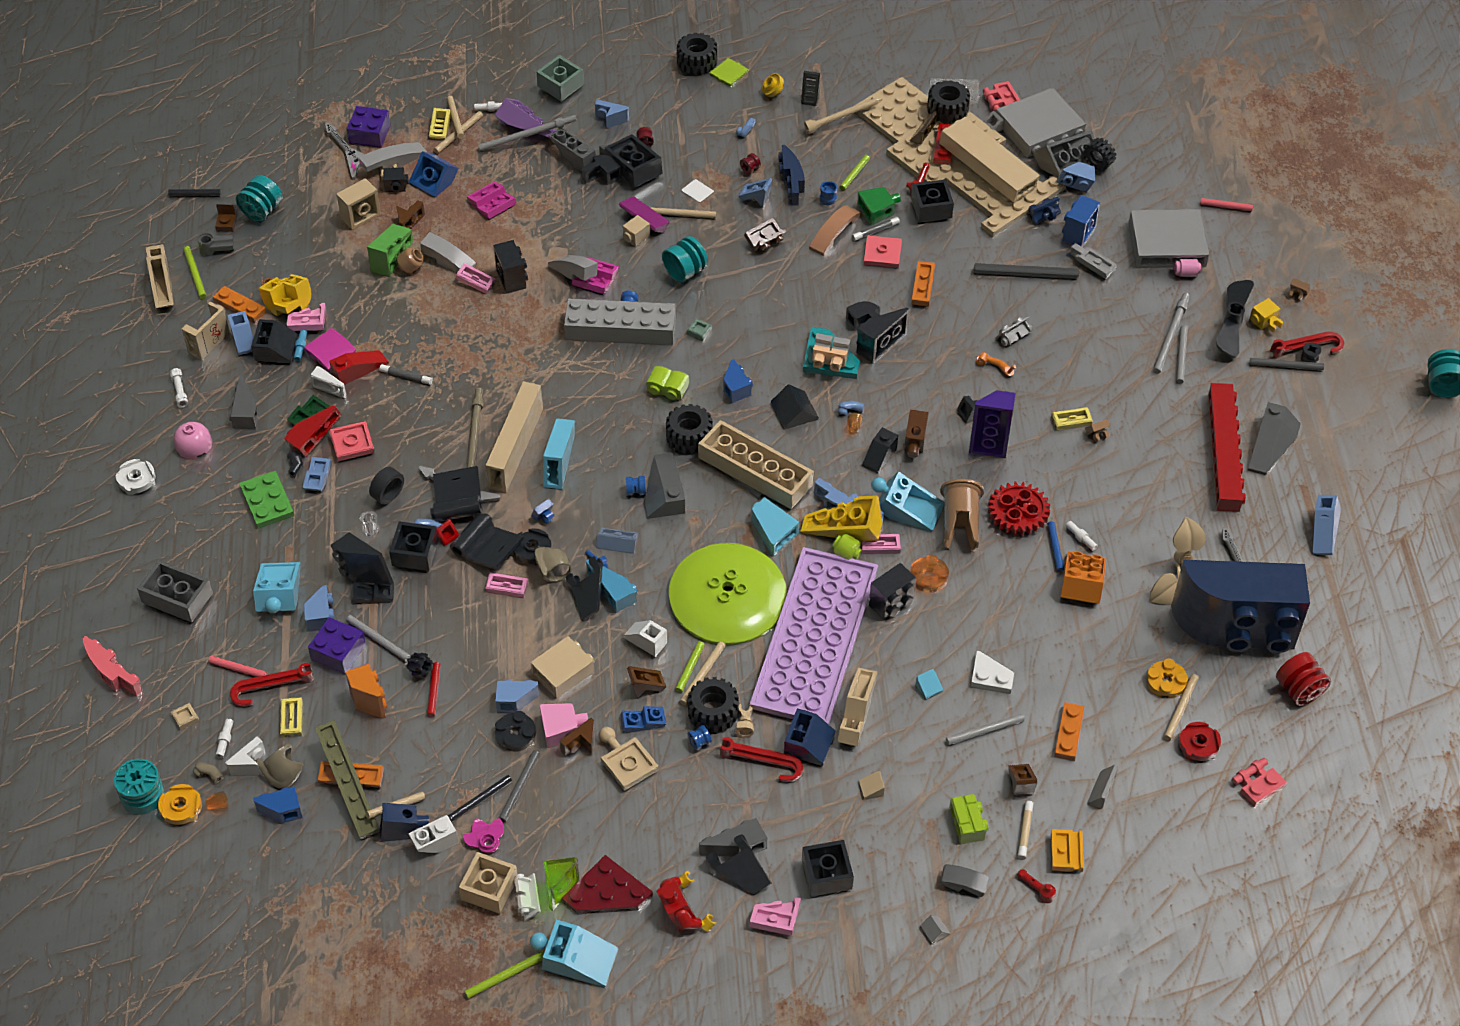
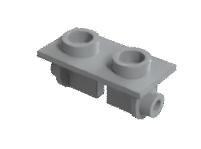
M1030 317L1018 318L1012 323L1011 327L1006 325L999 330L1000 334L995 339L997 340L1001 337V343L1004 346H1009L1019 339L1016 333L1020 338L1030 334L1033 330V326L1027 323Z

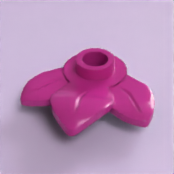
M476 818L472 825V832L464 834L463 839L470 847L479 848L483 853H493L499 847V839L504 834V825L500 818L494 820L490 825Z

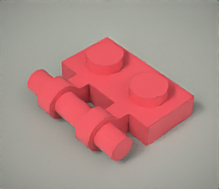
M1009 81L994 84L993 90L988 88L982 90L985 100L990 103L989 107L995 112L1000 107L1020 100Z
M1265 758L1253 761L1250 767L1245 770L1241 769L1232 778V782L1235 785L1239 783L1244 785L1241 793L1254 807L1284 788L1287 784L1274 768L1268 771L1263 768L1268 765V761ZM1255 773L1258 778L1252 780L1250 776Z

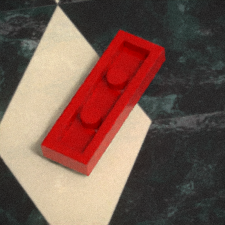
M939 123L933 163L950 165L952 153L939 143L942 130L950 127V124Z

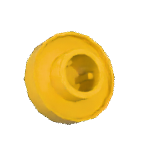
M777 73L768 76L762 85L763 94L770 98L780 94L783 89L784 79Z

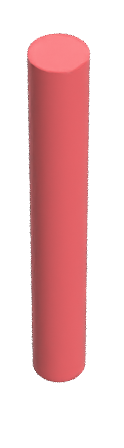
M1201 198L1200 205L1250 212L1253 210V205L1206 198Z
M210 656L209 658L210 664L254 677L267 675L266 671L215 656Z

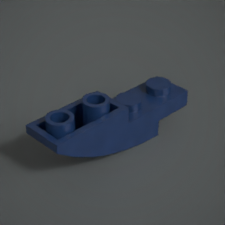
M782 145V152H778V161L782 162V164H779V174H783V181H787V186H790L788 188V198H791L792 205H799V193L805 192L804 172L795 154L786 145Z

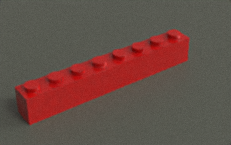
M1211 383L1208 392L1217 511L1240 512L1242 504H1245L1246 494L1242 493L1244 478H1241L1243 473V463H1240L1242 449H1239L1238 446L1240 445L1241 436L1237 434L1239 430V420H1236L1238 406H1235L1237 392H1234L1233 384Z

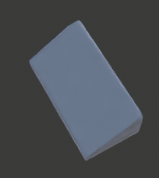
M601 528L597 534L596 547L634 553L639 533Z

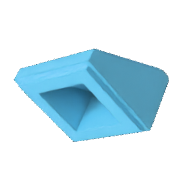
M934 669L916 677L915 685L925 699L943 692Z

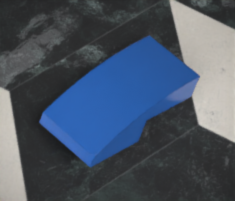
M644 706L642 711L622 710L620 714L623 732L652 730L666 725L663 707Z

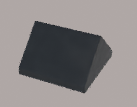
M788 384L771 400V405L784 430L819 420L806 392Z

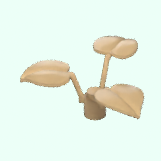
M1184 517L1173 537V545L1177 549L1174 553V560L1177 562L1175 564L1177 579L1172 573L1162 575L1150 592L1149 601L1152 603L1172 604L1183 560H1194L1191 555L1192 550H1200L1205 544L1206 536L1203 529L1188 517Z

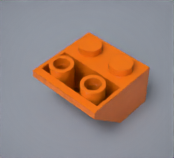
M366 664L345 671L356 710L381 719L386 718L384 710L387 709L385 694L382 686H379L376 670L372 671L370 665Z

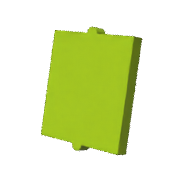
M727 58L713 69L710 75L718 79L719 82H723L731 87L746 75L749 69L740 65L739 62L737 63Z

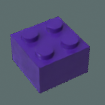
M356 106L347 126L349 143L382 148L391 126L389 110Z
M329 617L308 646L311 661L346 675L345 671L351 668L366 646L364 632Z

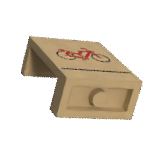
M212 302L208 303L211 318L198 330L187 324L182 328L188 353L200 360H203L230 334L225 309L221 305H216Z

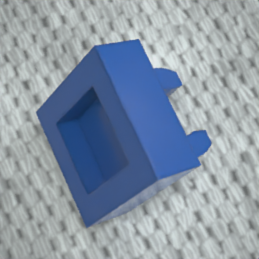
M547 499L534 508L531 517L535 521L542 518L545 524L550 523L554 517V514L551 512L554 504L550 499Z

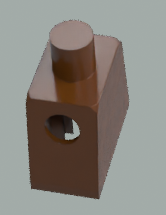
M910 409L904 450L907 451V456L911 458H917L918 454L924 450L929 412Z

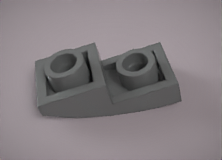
M945 864L940 883L957 892L963 888L982 897L986 892L989 876L969 868Z

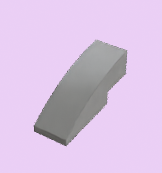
M431 232L420 243L421 253L435 258L437 264L458 272L464 263L473 268L476 266V262L463 251Z
M567 255L548 262V266L571 280L577 277L587 280L597 275L598 263L583 256Z

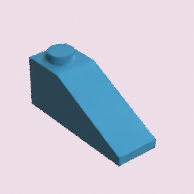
M589 559L586 560L588 575L594 572L589 564ZM603 566L601 593L617 613L637 603L636 594H638L636 586L633 583L630 584L626 577Z

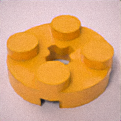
M1165 659L1164 661L1154 663L1147 673L1148 688L1152 693L1160 697L1162 695L1168 696V698L1180 696L1188 682L1186 671L1182 666L1175 663L1173 659ZM1169 677L1171 678V682H1169L1168 680L1164 681L1163 678Z
M187 784L174 785L169 788L168 792L160 796L158 808L166 823L182 825L197 820V815L202 809V800L200 794L192 786ZM179 801H183V803L185 804L183 807L180 808L175 806L179 804Z

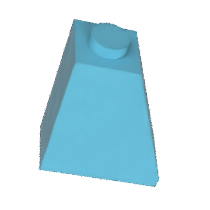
M765 497L753 505L751 510L752 522L769 553L775 556L799 534V521Z

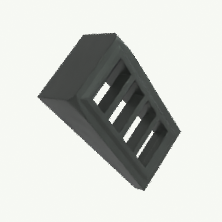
M804 71L801 104L817 106L820 94V73Z

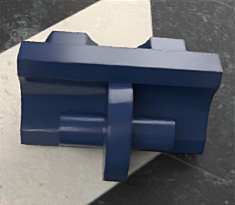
M1047 198L1041 204L1029 206V215L1032 216V222L1036 225L1048 219L1050 221L1055 220L1056 216L1061 214L1059 208L1060 198Z

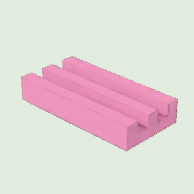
M466 263L463 264L455 279L485 294L488 293L492 284L495 283V278Z
M880 534L877 542L861 541L862 554L900 553V535Z
M490 572L485 590L489 593L524 598L526 586H528L529 582L528 578Z

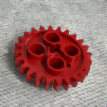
M1014 481V486H1011L1009 483H1007L1006 488L1000 485L999 490L995 489L994 494L990 495L988 502L990 520H994V525L1000 524L999 530L1006 528L1007 534L1013 531L1014 535L1020 532L1024 536V532L1027 531L1031 535L1032 529L1038 532L1039 527L1044 528V523L1048 522L1050 515L1048 497H1044V492L1038 493V487L1031 489L1032 484L1026 487L1024 482L1020 486Z

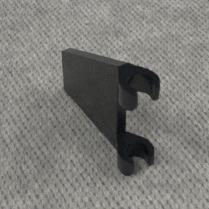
M595 556L589 559V564L594 572L580 581L579 576H573V573L566 576L583 621L589 619L600 609L603 561L600 558L596 560Z
M740 834L734 838L735 843L741 850L740 853L722 864L715 852L706 855V860L714 870L754 895L772 884L750 848L745 836Z

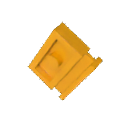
M1051 829L1052 871L1073 872L1074 870H1080V872H1083L1082 830L1073 832V830Z

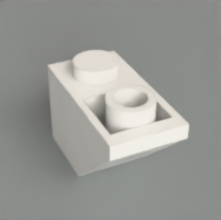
M651 620L635 622L623 635V638L656 657L667 644V630Z
M447 815L408 833L418 852L440 853L459 844L456 829Z

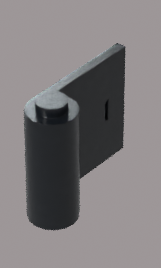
M478 466L433 474L436 503L433 504V508H430L432 519H435L436 522H442L448 519H458L483 513Z
M479 513L450 544V549L460 558L497 570L524 540V537L495 527L490 515Z

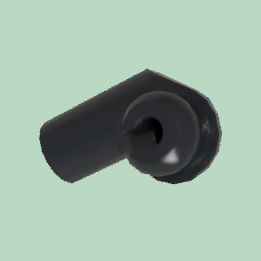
M293 450L287 455V459H290V462H292L288 474L296 477L304 462L300 453Z

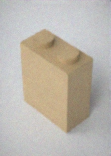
M567 636L530 663L532 674L556 698H559L594 673L595 661L589 653L586 654L582 650L581 645L576 640L573 641Z

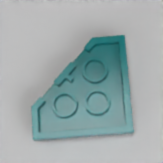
M811 327L803 372L857 379L860 360L851 351L845 367H841L838 372L832 371L828 364H823L821 368L813 366L812 355L817 333L833 336V340L836 336L829 329Z

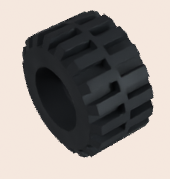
M704 33L687 34V36L681 37L677 44L678 67L683 72L686 71L688 74L692 73L693 75H703L713 70L717 65V42L713 37L710 38L708 34L704 35Z
M943 80L942 82H937L936 85L933 84L928 93L927 112L931 114L935 111L937 113L936 121L947 124L955 123V121L967 117L970 103L969 89L965 88L964 84L953 82V80Z
M683 404L680 408L675 407L674 411H670L669 416L666 418V439L671 448L675 447V451H682L683 454H686V452L694 454V452H698V443L713 428L711 414L705 408L701 409L699 405L693 406V404H688L689 406H685ZM685 428H694L693 430H685Z
M707 677L704 678L703 682L699 680L696 682V686L693 685L691 687V691L688 693V717L694 726L697 725V729L699 726L704 725L708 732L714 731V733H718V730L723 732L727 726L731 727L733 722H736L739 710V696L736 688H732V683H726L723 678L717 680V677H713V679ZM708 702H718L721 703L722 706L718 708H708L704 706V704Z

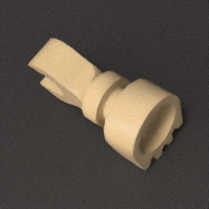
M750 703L749 710L747 711L742 710V705H739L738 714L740 719L737 725H735L737 737L746 738L754 733V726L750 718L753 707L750 706Z

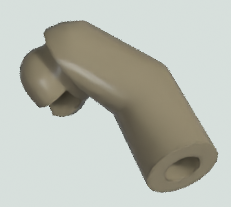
M199 762L193 768V773L196 776L201 777L204 773L208 774L215 784L220 783L224 778L216 766Z

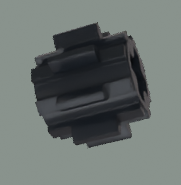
M414 652L407 659L406 667L409 672H412V676L426 677L433 669V661L430 660L431 658L426 653Z

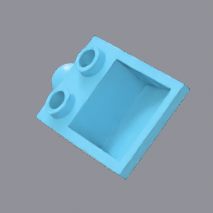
M899 471L887 481V484L880 477L872 481V489L877 493L882 492L879 504L880 510L886 517L929 532L933 531L944 506V501Z
M300 562L261 563L253 589L256 612L268 611L276 613L278 611L296 610Z
M557 919L549 940L540 932L533 934L530 938V945L533 949L542 950L546 948L543 955L542 970L606 987L618 947L577 925Z

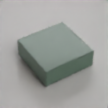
M695 319L687 329V334L703 341L711 331L712 325Z

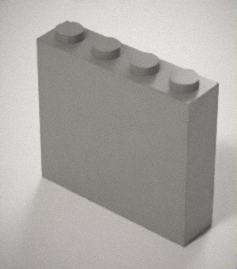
M1054 88L1047 89L996 110V113L1004 119L1003 131L1027 158L1033 157L1034 152L1047 144L1085 132L1086 123Z
M1200 209L1131 210L1129 228L1136 268L1174 267L1175 261L1180 259H1197L1198 263H1201V267L1207 266L1209 251Z

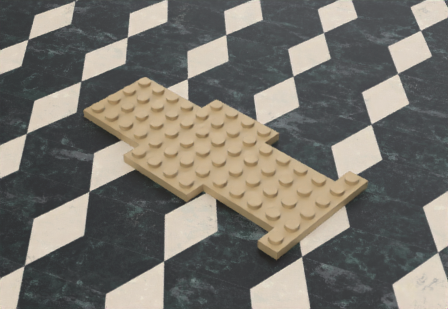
M903 77L858 103L878 98L880 100L878 104L858 111L856 114L895 143L887 148L886 154L917 178L923 163L928 162L930 169L923 182L946 179L949 186L989 216L988 219L981 223V228L992 237L1029 214V206L1041 204L1047 198L1052 199L1066 189V185L1056 182L1058 177L1054 175L1043 183L1038 180L1035 189L1013 203L955 155L951 154L950 165L933 163L940 121H936V125L921 145L910 141L919 126L930 114L927 112L928 96ZM970 111L968 112L967 118L1002 146L1006 144V138L992 130Z

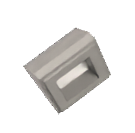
M993 110L983 122L996 132L1003 131L1004 119Z
M930 915L920 925V928L931 944L950 935V932L939 916Z

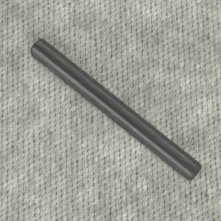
M974 264L975 274L1078 279L1079 277L1078 268Z

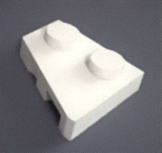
M977 651L971 687L1011 694L1014 672L984 653Z

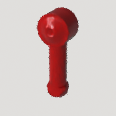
M928 162L923 163L917 180L907 182L906 187L910 189L911 193L912 183L924 181L930 169Z
M1024 869L1018 871V878L1037 890L1042 902L1051 903L1054 901L1056 889L1053 885H1043Z

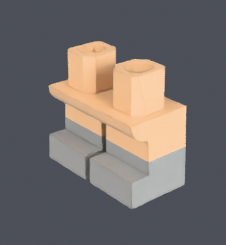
M817 333L812 355L813 366L821 368L823 364H828L832 371L838 372L841 367H845L850 353L851 340L834 337L833 340V336Z

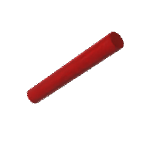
M434 662L432 666L427 708L428 717H435L441 667L439 662Z

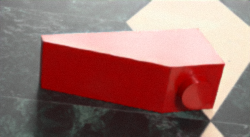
M380 350L345 353L330 360L329 363L332 376L346 385L379 369L381 364L388 365L389 361Z
M332 405L295 424L287 432L284 439L290 447L307 457L342 414L336 406Z

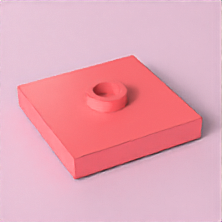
M867 235L864 265L899 268L902 239Z
M366 421L329 430L338 461L375 453Z

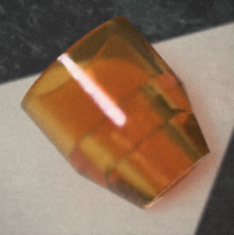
M850 413L848 415L847 428L850 433L858 432L862 425V415L858 413Z
M221 791L212 794L206 799L207 808L209 810H220L228 807L229 803L226 793Z

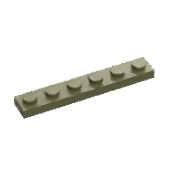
M335 720L315 727L360 839L380 832L375 817L371 819L366 817V811L371 810V807Z

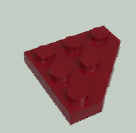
M604 855L562 897V902L577 914H587V912L599 911L600 913L617 912V910L621 909L636 911L640 910L653 896V891L607 855Z

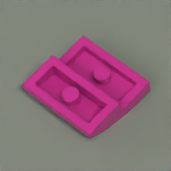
M495 181L467 196L469 202L488 219L517 204L515 197L506 193L504 186Z
M589 258L598 263L597 275L587 280H582L579 277L572 279V285L605 294L613 282L619 266Z
M333 328L303 348L327 372L331 370L330 360L345 353L356 352L355 347Z

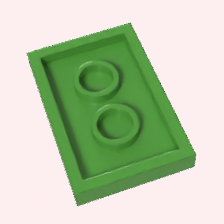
M276 471L239 483L258 529L294 517V511Z

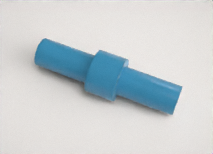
M300 330L299 338L295 342L293 359L297 362L301 360L302 352L305 351L303 348L306 346V330Z

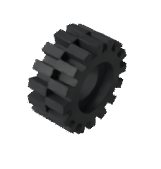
M1098 137L1084 148V158H1087L1086 162H1090V165L1095 166L1096 170L1099 168V171H1104L1116 160L1115 148H1111L1112 144H1108V140L1104 141V138L1099 139Z

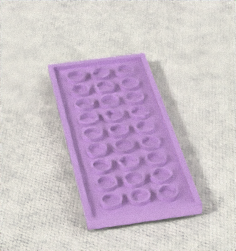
M803 547L750 702V706L754 710L793 719L798 708L816 713L826 723L830 724L869 600L870 585L877 575V564L852 558L847 560L835 554Z

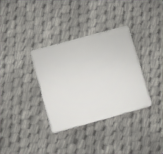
M696 179L681 190L698 202L703 201L714 192Z

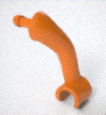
M982 352L976 359L977 365L984 366L986 362L994 364L1007 376H1013L1014 369L1016 368V365L1010 367L1001 359L988 356L986 352Z

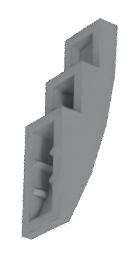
M419 142L403 143L374 150L359 156L358 160L368 172L379 166L382 169L397 164V167H402L419 159L422 151H427Z

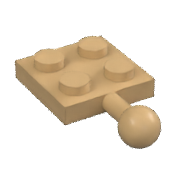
M604 727L600 730V740L604 743H609L613 748V751L601 757V762L624 791L659 771L658 764L636 737L620 745L615 739V731L612 728Z

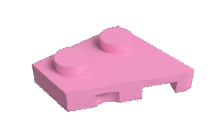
M321 303L320 308L312 311L310 308H306L300 312L288 314L287 327L296 332L300 330H324L326 304Z
M794 898V902L782 903L780 900L770 904L754 905L750 927L792 936L801 898Z

